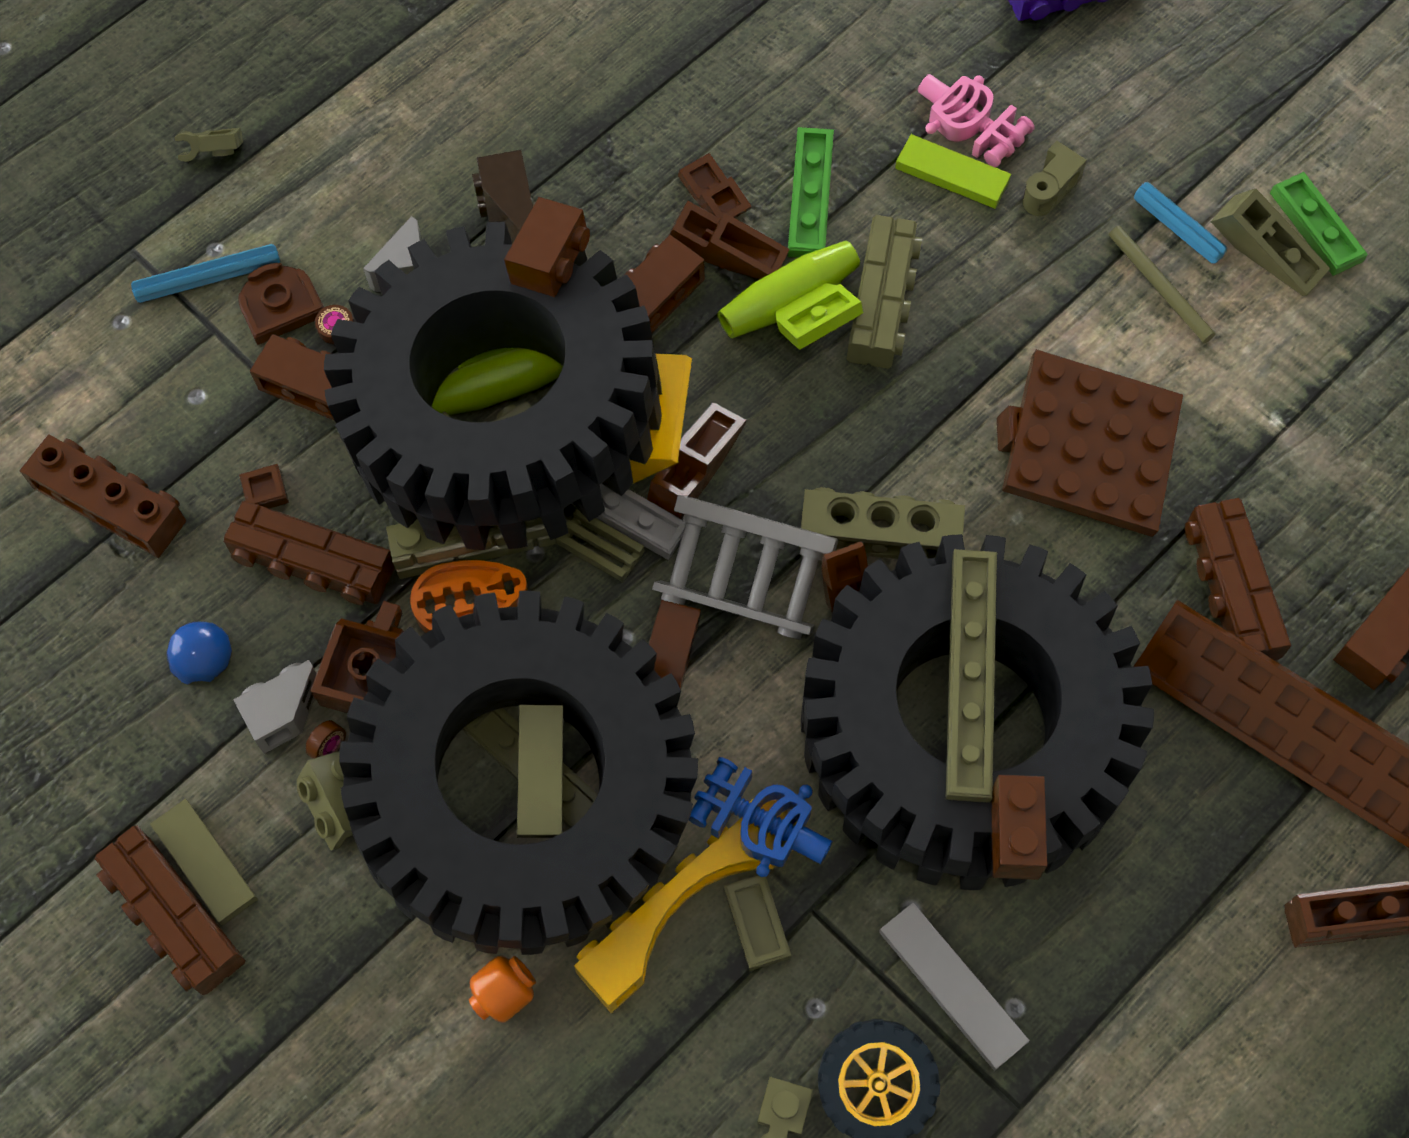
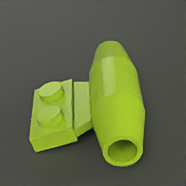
M846 240L807 253L754 282L718 311V319L722 328L733 339L777 323L779 332L800 350L863 314L861 301L839 284L860 266V259L855 248Z
M501 348L490 350L468 359L457 367L458 370L449 374L439 387L432 408L439 413L446 411L448 415L481 410L545 386L559 378L563 366L553 358L530 349Z

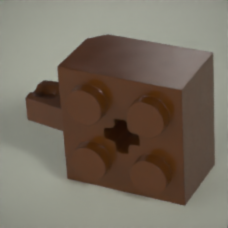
M383 601L375 622L368 620L366 625L342 618L335 624L310 691L320 706L348 713L354 697L364 699L368 692L366 675L362 676V673H367L378 658L389 664L396 657L395 639L404 632L403 629L398 628L403 614L399 605Z

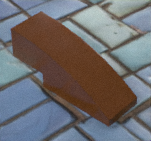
M687 201L669 235L702 257L705 262L758 279H762L781 268L790 250L727 213L718 218L690 201Z
M713 402L681 438L678 463L659 471L651 480L647 500L681 519L684 514L674 511L678 495H685L695 499L699 497L733 447L746 424V419Z

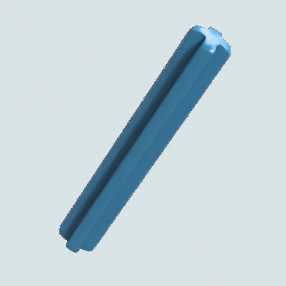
M269 244L133 281L131 283L132 292L137 302L141 303L248 274L261 266L280 263V257L276 246Z

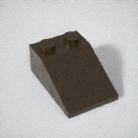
M521 150L477 157L479 173L472 174L481 218L488 217L489 222H506L512 243L533 208Z

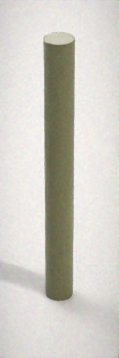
M1121 226L1115 227L1109 233V237L1204 344L1210 341L1216 333Z

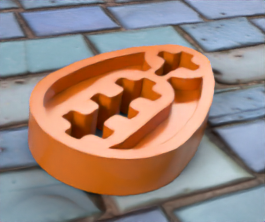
M460 560L435 565L422 573L412 588L410 603L418 625L427 633L432 630V613H427L424 608L426 607V601L429 599H433L435 604H437L434 608L436 611L446 606L445 596L453 594L456 600L453 609L459 618L472 614L474 610V603L467 604L466 600L463 599L466 596L465 591L473 590L476 596L495 592L498 608L517 607L519 592L528 591V585L525 575L519 569L497 562ZM512 580L515 586V593L507 595L504 589V582Z

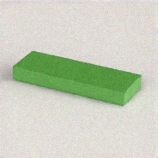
M1305 172L1272 187L1270 192L1272 197L1310 247L1328 265L1332 276L1365 261L1368 255Z

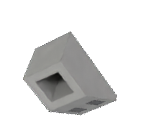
M309 660L285 667L279 676L266 683L253 684L246 688L241 696L233 699L254 741L264 754L302 734L314 701V696L310 691L317 675Z

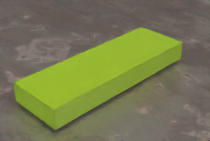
M912 134L897 158L895 165L897 170L996 209L1011 178V174Z

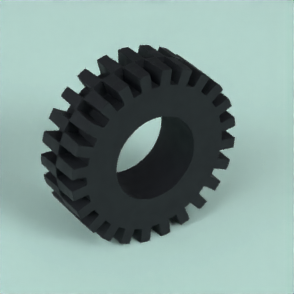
M488 222L486 224V239L483 246H471L464 226L447 230L446 234L451 253L436 258L425 239L416 242L408 247L414 270L406 275L390 260L384 262L374 271L383 297L361 287L356 289L348 300L356 322L337 319L331 336L338 353L325 354L324 372L331 386L330 389L325 390L326 402L336 422L335 426L368 492L378 505L386 502L393 518L404 527L409 528L418 519L426 537L435 542L445 544L455 525L466 549L472 550L486 549L489 530L492 525H498L508 549L528 547L525 521L540 517L550 540L568 534V528L563 508L571 503L577 507L589 522L597 518L605 511L600 484L602 483L622 496L633 484L630 460L642 464L647 463L653 450L650 429L659 430L662 412L659 395L662 394V386L649 317L645 305H639L637 290L628 275L617 279L614 262L603 251L599 250L587 260L584 250L583 252L579 251L573 263V271L569 281L565 284L562 283L555 297L513 285L510 282L504 261L513 244L506 222ZM501 348L530 349L553 358L563 366L554 386L539 402L524 412L503 420L483 423L460 421L445 416L432 408L435 395L447 376L463 362L490 350Z
M958 534L942 536L935 558L927 559L920 542L904 546L900 550L895 570L890 571L885 563L879 559L864 569L859 592L847 585L838 594L834 602L831 621L822 619L815 634L812 658H808L801 712V732H804L806 735L804 757L808 772H817L820 777L818 796L827 811L836 807L844 814L842 831L856 845L867 836L878 844L876 860L892 870L895 869L900 858L919 865L916 879L918 881L937 885L943 873L960 876V889L981 890L988 878L993 877L992 800L988 803L946 799L947 764L930 755L914 740L902 720L896 690L902 681L917 667L934 658L950 655L952 556L954 549L965 550L963 536ZM986 535L980 551L997 552L995 661L1013 670L1027 683L1038 700L1045 726L1044 746L1041 750L1021 764L1008 769L993 771V786L998 775L1044 776L1047 867L1044 871L1048 874L1064 865L1075 849L1079 847L1081 850H1084L1095 839L1105 823L1119 807L1129 792V786L1141 770L1147 755V751L1141 749V746L1152 730L1154 722V709L1142 707V703L1152 687V679L1148 666L1131 667V662L1140 645V641L1132 626L1116 632H1112L1109 628L1118 607L1115 601L1105 591L1088 603L1079 597L1086 577L1083 571L1069 563L1055 580L1042 573L1048 554L1047 550L1029 544L1021 563L1018 564L1004 560L1005 537ZM1002 878L1005 887L1019 885L1027 880Z
M520 591L517 607L498 608L495 592L481 594L474 597V610L472 614L458 618L450 604L432 613V630L421 637L412 627H409L395 639L396 657L389 664L378 658L367 672L368 692L363 700L353 698L347 714L350 735L348 741H341L339 763L344 776L343 787L340 788L344 809L358 849L377 885L381 889L384 888L394 898L398 909L408 918L414 921L417 917L430 925L434 935L453 943L455 937L473 942L476 951L497 954L499 947L521 948L522 955L543 953L546 945L564 941L566 947H570L585 941L591 931L603 925L610 928L615 920L625 914L640 898L642 899L656 884L659 876L672 858L688 823L693 803H691V792L698 775V758H692L690 751L695 735L694 725L690 714L681 716L677 705L681 689L672 673L660 678L655 672L654 667L657 653L644 639L633 648L622 640L624 623L619 619L606 613L599 625H596L584 619V602L566 596L560 611L541 608V596L538 591ZM519 705H563V719L579 731L586 740L598 767L599 793L587 813L562 834L531 844H507L493 841L465 826L449 809L438 786L442 759L456 735L474 719L496 709Z

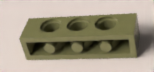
M825 487L814 490L805 489L801 528L839 539L836 550L862 541L865 545L866 556L898 559L902 547L920 542L927 559L936 557L942 536L958 534L963 536L965 505H958L945 499L928 502L918 501L905 495L888 498L878 497L865 491L848 494L838 493L833 489ZM836 516H845L849 518L851 522L846 524H840L834 521L833 518ZM885 520L891 526L880 528L874 525L873 521ZM924 524L930 528V531H917L913 525Z

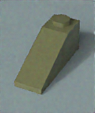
M1257 188L1234 195L1210 221L1234 248L1302 296L1308 295L1330 270L1328 265Z

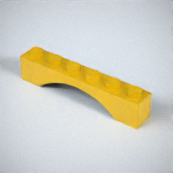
M777 800L765 803L761 809L769 811ZM785 810L778 817L782 820L789 812ZM742 818L730 828L725 826L719 839L711 835L707 841L708 848L698 856L694 853L687 856L676 867L675 872L677 875L666 885L662 882L654 885L642 898L645 903L633 914L628 910L611 924L610 929L612 932L600 943L597 940L591 941L578 953L576 958L579 961L574 965L577 975L610 1013L616 1010L644 984L648 961L656 939L669 918L687 899L705 886L724 877L756 870L761 861L749 857L741 847ZM753 823L749 826L748 835L750 840L758 845L760 828L754 826ZM770 832L767 834L765 845L773 850L775 836L774 834L771 835ZM782 841L781 847L785 845L786 841ZM769 865V869H773L775 867V865Z

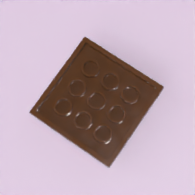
M1036 349L1031 356L1017 429L1012 443L1002 491L1153 537L1159 531L1183 394Z

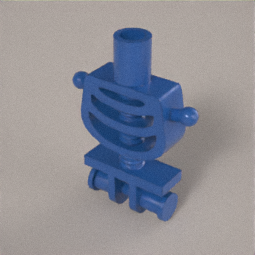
M719 757L717 760L718 765L713 774H707L703 780L709 789L706 793L697 791L694 796L697 802L691 811L689 821L701 828H705L707 825L706 819L710 812L718 813L711 826V835L719 839L733 813L735 816L738 815L739 818H742L741 847L749 857L761 861L756 867V873L759 877L768 876L770 864L783 867L792 850L822 864L833 841L805 827L811 816L812 807L804 800L812 795L813 790L811 786L802 785L799 793L795 794L783 785H771L759 792L752 802L749 803L748 800L745 801L741 797L752 780V770L744 767L733 786L727 782L732 773H736L738 767L730 760ZM717 792L728 797L725 802L715 798ZM771 800H778L769 811L761 809L765 803ZM792 809L784 819L781 820L778 817L785 810ZM753 823L754 826L760 828L758 845L754 844L748 835L749 826ZM769 832L775 836L773 850L765 845ZM782 841H786L785 845L781 847Z

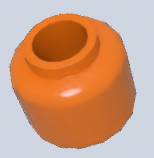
M499 955L471 977L469 983L473 996L468 1000L473 1010L483 1020L490 1016L494 1020L504 1023L533 1000L534 992L532 986L536 983V980L518 957L513 956L509 959Z

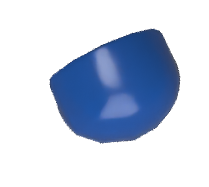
M192 622L178 628L171 636L166 655L170 672L181 682L190 684L195 681L211 682L228 667L232 649L229 637L221 627L209 622Z

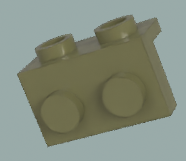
M340 751L308 760L297 778L299 797L303 802L307 803L314 817L316 831L321 838L325 839L331 851L340 848L347 837L353 836L341 796L340 787H343L344 776L339 763Z

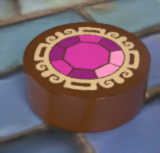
M329 305L318 312L315 318V327L323 341L334 344L331 332L337 319L354 322L351 312L346 307Z
M332 720L319 724L312 731L306 742V754L313 759L340 751L341 741L346 739L345 729Z

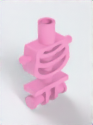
M931 74L927 75L918 88L919 94L934 103L931 107L930 123L925 128L926 132L934 134L938 130L948 140L960 142L973 137L980 131L982 134L974 141L972 155L978 158L990 147L991 150H987L984 153V159L990 166L998 167L1004 157L1008 158L1014 153V147H1020L1024 143V136L1034 130L1033 122L1025 116H1021L1015 126L1012 125L1017 110L1013 105H1010L995 121L989 118L993 103V93L988 87L983 85L984 78L978 75L973 80L962 76L951 87H948ZM978 103L984 108L981 112L976 110Z

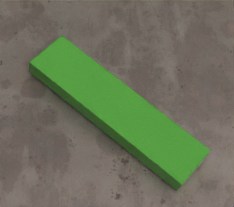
M798 127L788 242L790 250L787 257L799 258L826 246L833 129Z

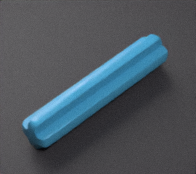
M1145 182L1137 189L1134 199L1210 263L1215 264L1223 258L1227 251V246L1149 182Z

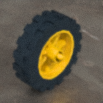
M871 1019V1021L854 1023L833 1038V1041L826 1048L822 1056L818 1071V1089L825 1113L841 1133H845L851 1138H908L914 1133L917 1135L925 1127L924 1124L928 1121L929 1117L933 1116L936 1110L937 1098L940 1095L939 1071L933 1055L917 1034L896 1022ZM880 1048L877 1068L871 1069L859 1054L868 1049ZM888 1049L898 1054L905 1063L886 1073L884 1068ZM853 1059L867 1074L865 1079H845L847 1068ZM910 1070L912 1077L911 1092L892 1084L890 1080ZM868 1087V1091L857 1107H855L848 1098L845 1088ZM889 1091L908 1099L900 1109L892 1114L886 1098V1094ZM874 1095L879 1096L884 1116H872L863 1113Z

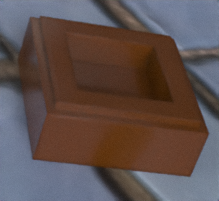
M278 464L239 474L246 501L268 509L289 503Z

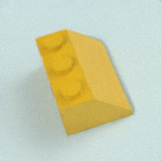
M656 354L662 386V394L659 395L662 412L659 430L650 429L653 450L647 463L642 464L630 460L633 484L678 463L692 358L687 355Z

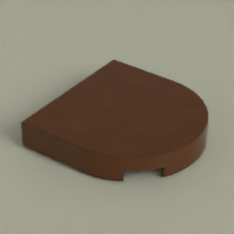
M281 263L267 264L251 272L247 277L248 281L238 296L240 309L257 345L268 341L272 334L280 336L314 322L318 312L324 308L309 276L299 268L282 266Z

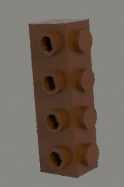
M48 434L20 469V473L31 487L159 559L186 523L185 517L178 508L180 506L179 501L165 491L160 490L157 494L149 490L148 485L132 473H128L126 476L120 474L111 462L99 455L94 459L85 454V450L74 441L65 438L62 442Z

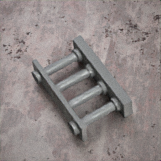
M678 495L674 511L684 514L682 521L686 522L683 536L670 583L662 580L655 581L652 590L662 592L661 599L664 601L684 605L686 600H690L779 626L777 633L787 637L801 639L802 633L810 635L813 632L814 624L804 622L802 618L818 561H822L823 555L836 551L839 539L685 495ZM707 521L722 524L721 532L725 533L707 594L686 588L685 586L701 528L706 527ZM746 532L761 535L760 543L764 544L748 603L745 605L724 599L740 538H745ZM785 543L801 547L799 554L803 555L787 615L783 616L763 610L779 549L784 550Z

